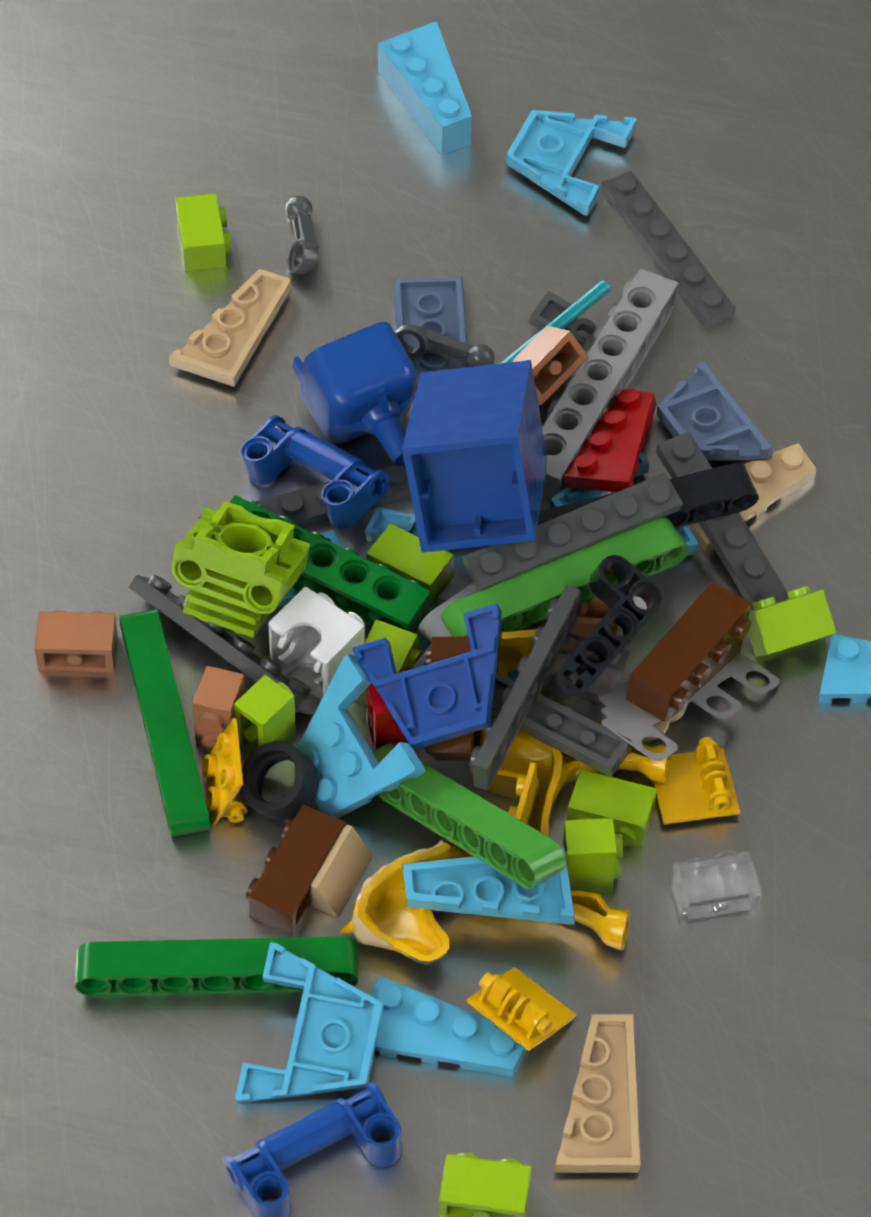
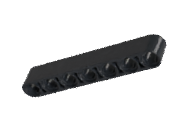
M732 463L670 479L683 505L679 511L662 518H668L675 528L745 511L758 502L759 495L746 466L743 463ZM614 493L542 510L539 514L538 525Z

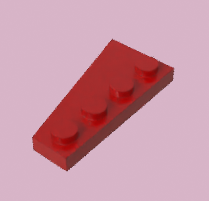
M634 389L620 391L564 473L563 478L567 488L619 492L634 485L633 478L634 475L638 474L640 467L638 459L640 453L644 452L646 445L645 434L650 430L657 405L654 392H643Z

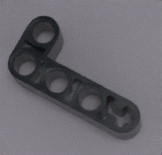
M607 556L592 572L589 580L592 592L611 610L554 673L547 684V692L551 700L563 706L574 704L590 688L661 605L662 595L658 587L622 556ZM604 571L613 573L617 577L618 583L609 582L605 578ZM633 597L643 599L647 609L637 607ZM609 623L620 626L623 636L615 635L610 630ZM585 650L595 652L599 656L600 663L597 664L589 661ZM575 672L580 678L569 689L564 683Z

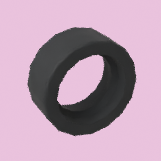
M273 741L263 744L249 755L242 766L243 786L240 789L242 797L247 805L269 819L284 821L289 819L290 816L296 817L302 805L309 806L315 797L318 786L317 768L310 757L289 743ZM290 760L296 767L294 785L288 794L280 800L274 802L266 801L262 797L261 789L265 775L278 762Z

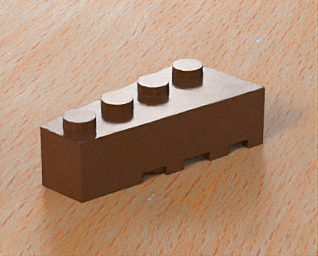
M711 582L630 674L626 700L664 722L676 711L680 712L691 697L741 652L743 638L751 626V620L748 619L751 603L720 585Z

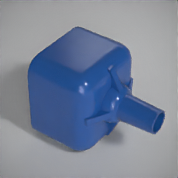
M388 322L373 324L325 344L309 353L303 363L299 356L293 358L292 369L300 381V396L323 435L330 442L343 444L366 434L375 435L395 465L405 463L402 447L406 431L400 420L408 414L415 398L414 389L417 372L413 361Z

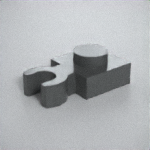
M548 291L531 314L529 323L541 330L572 304ZM580 318L573 321L565 330H570L583 348L586 339L580 336L578 331L583 330L592 335L596 325L589 319Z

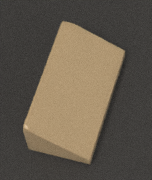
M348 824L342 829L310 885L312 907L336 917L341 914L372 859V854L355 829Z

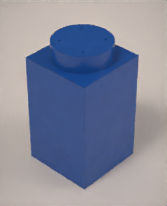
M531 360L421 372L402 447L421 552L536 541L547 467V455Z

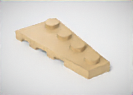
M262 269L256 271L232 295V301L223 309L218 308L211 315V321L201 331L197 329L188 337V343L181 350L176 349L169 356V365L235 387L292 289L291 278Z
M799 443L772 453V458L753 460L744 464L758 492L759 500L753 507L739 512L743 520L746 522L752 517L758 518L776 500H784L815 478L817 468ZM699 523L687 525L705 554L713 549Z
M592 1014L563 1138L557 1156L555 1173H639L641 1164L633 1014Z

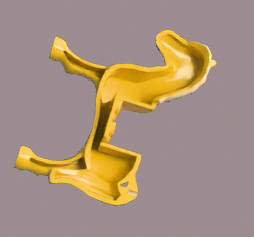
M598 720V721H595V722L601 724V721H603V720ZM486 729L483 730V743H484V741H485V739H486V738H485V731H486ZM519 731L489 791L504 797L518 799V807L510 806L508 813L549 837L550 814L562 790L570 782L578 778L580 769L590 772L599 771ZM642 744L646 750L653 753H662L667 749V746L664 745L650 747ZM632 746V750L617 770L639 771L652 783L665 785L669 773L671 755L661 761H654ZM442 840L432 848L418 849L408 855L398 857L390 864L383 865L373 876L367 878L362 883L361 892L355 900L353 919L340 930V935L354 933L357 941L361 944L399 952L419 964L429 965L442 960L449 952V936L434 919L433 912L437 910L407 907L403 864L474 856L450 841L446 843ZM571 890L574 920L595 930L603 943L608 947L623 951L630 925V911L611 909L600 894Z

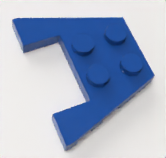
M497 603L463 613L471 646L470 652L397 674L391 644L386 637L352 647L353 653L368 674L367 676L378 690L407 741L415 750L490 727L502 611Z

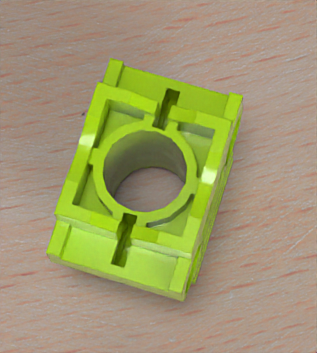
M224 501L217 511L205 507L202 510L201 518L182 541L175 543L172 574L179 584L189 589L185 596V601L188 602L184 606L183 613L197 617L201 621L211 622L233 630L237 634L254 638L271 613L276 610L304 572L310 544L293 538L295 525L279 519L258 517L243 507Z

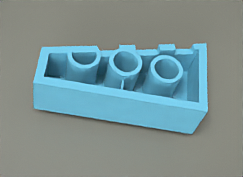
M437 21L379 42L378 72L441 156L471 145L472 115Z

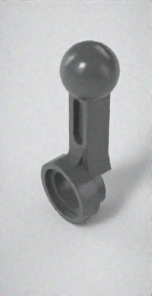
M294 196L288 200L285 206L286 215L292 221L296 241L291 245L288 252L287 267L291 273L304 275L314 270L318 260L317 248L319 246L316 242L311 221L312 204L304 196Z
M414 324L403 325L395 332L412 361L420 359L425 352L467 364L469 367L491 365L495 361L492 349L484 344L473 346L435 334L427 328L424 331L421 327ZM410 334L415 336L420 345L411 346L407 344L403 339V335Z

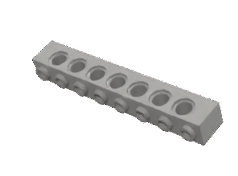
M640 268L634 279H628L625 283L620 302L612 304L608 312L606 325L604 328L598 327L593 337L590 351H585L588 358L577 368L575 375H571L565 381L559 401L553 400L549 407L547 421L542 425L547 455L542 496L551 499L566 488L563 478L564 473L620 391L626 390L676 307L679 282Z

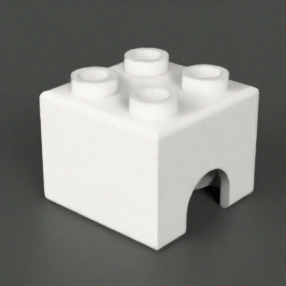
M304 587L268 623L270 659L283 667L281 674L285 677H288L295 669L300 667H312L316 673H321V676L314 680V683L319 687L311 694L319 701L322 700L343 657L346 654L355 655L352 647L362 645L365 642V624L357 614L344 612L335 606L333 600L328 595L322 592L317 594L308 587Z

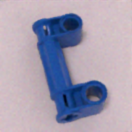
M277 415L268 418L263 426L241 446L240 453L250 481L254 484L266 485L273 482L293 460L332 480L322 489L321 497L329 522L335 528L347 529L354 526L376 502L383 498L389 488L390 476L388 473L382 470L375 471L367 467L364 460L341 450L303 428H293L287 425L285 420Z
M374 1082L366 1084L364 1091L346 1100L343 1098L335 1100L333 1103L256 1141L255 1147L234 1158L231 1156L223 1158V1163L236 1190L242 1194L255 1217H289L291 1213L289 1185L281 1172L282 1170L351 1134L371 1164L377 1167L391 1166L402 1155L401 1126L387 1105L378 1086ZM381 1137L391 1139L386 1143L375 1142L376 1139ZM270 1195L280 1197L279 1199L273 1202H265L262 1200Z

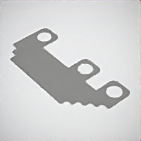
M747 656L739 659L733 658L691 697L687 704L692 701L714 717L727 719L741 710L742 705L716 685L732 677L753 692L765 694L778 686L780 680ZM750 671L761 672L768 677L769 684L764 687L754 686L746 680L745 675ZM629 680L599 697V701L606 705L605 708L601 709V713L607 716L606 719L601 721V725L654 761H661L678 750V746L674 741L652 727L661 719L626 700ZM710 696H721L730 702L731 708L725 712L716 711L708 706L707 698ZM623 736H625V737L631 739L632 741H631V742L628 741V740L625 739ZM645 737H657L665 742L667 749L662 753L650 752L643 747L642 740Z

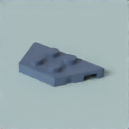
M704 361L695 366V374L688 381L682 379L675 386L674 392L666 395L657 405V416L671 435L676 437L690 431L707 460H765L772 458L773 447Z

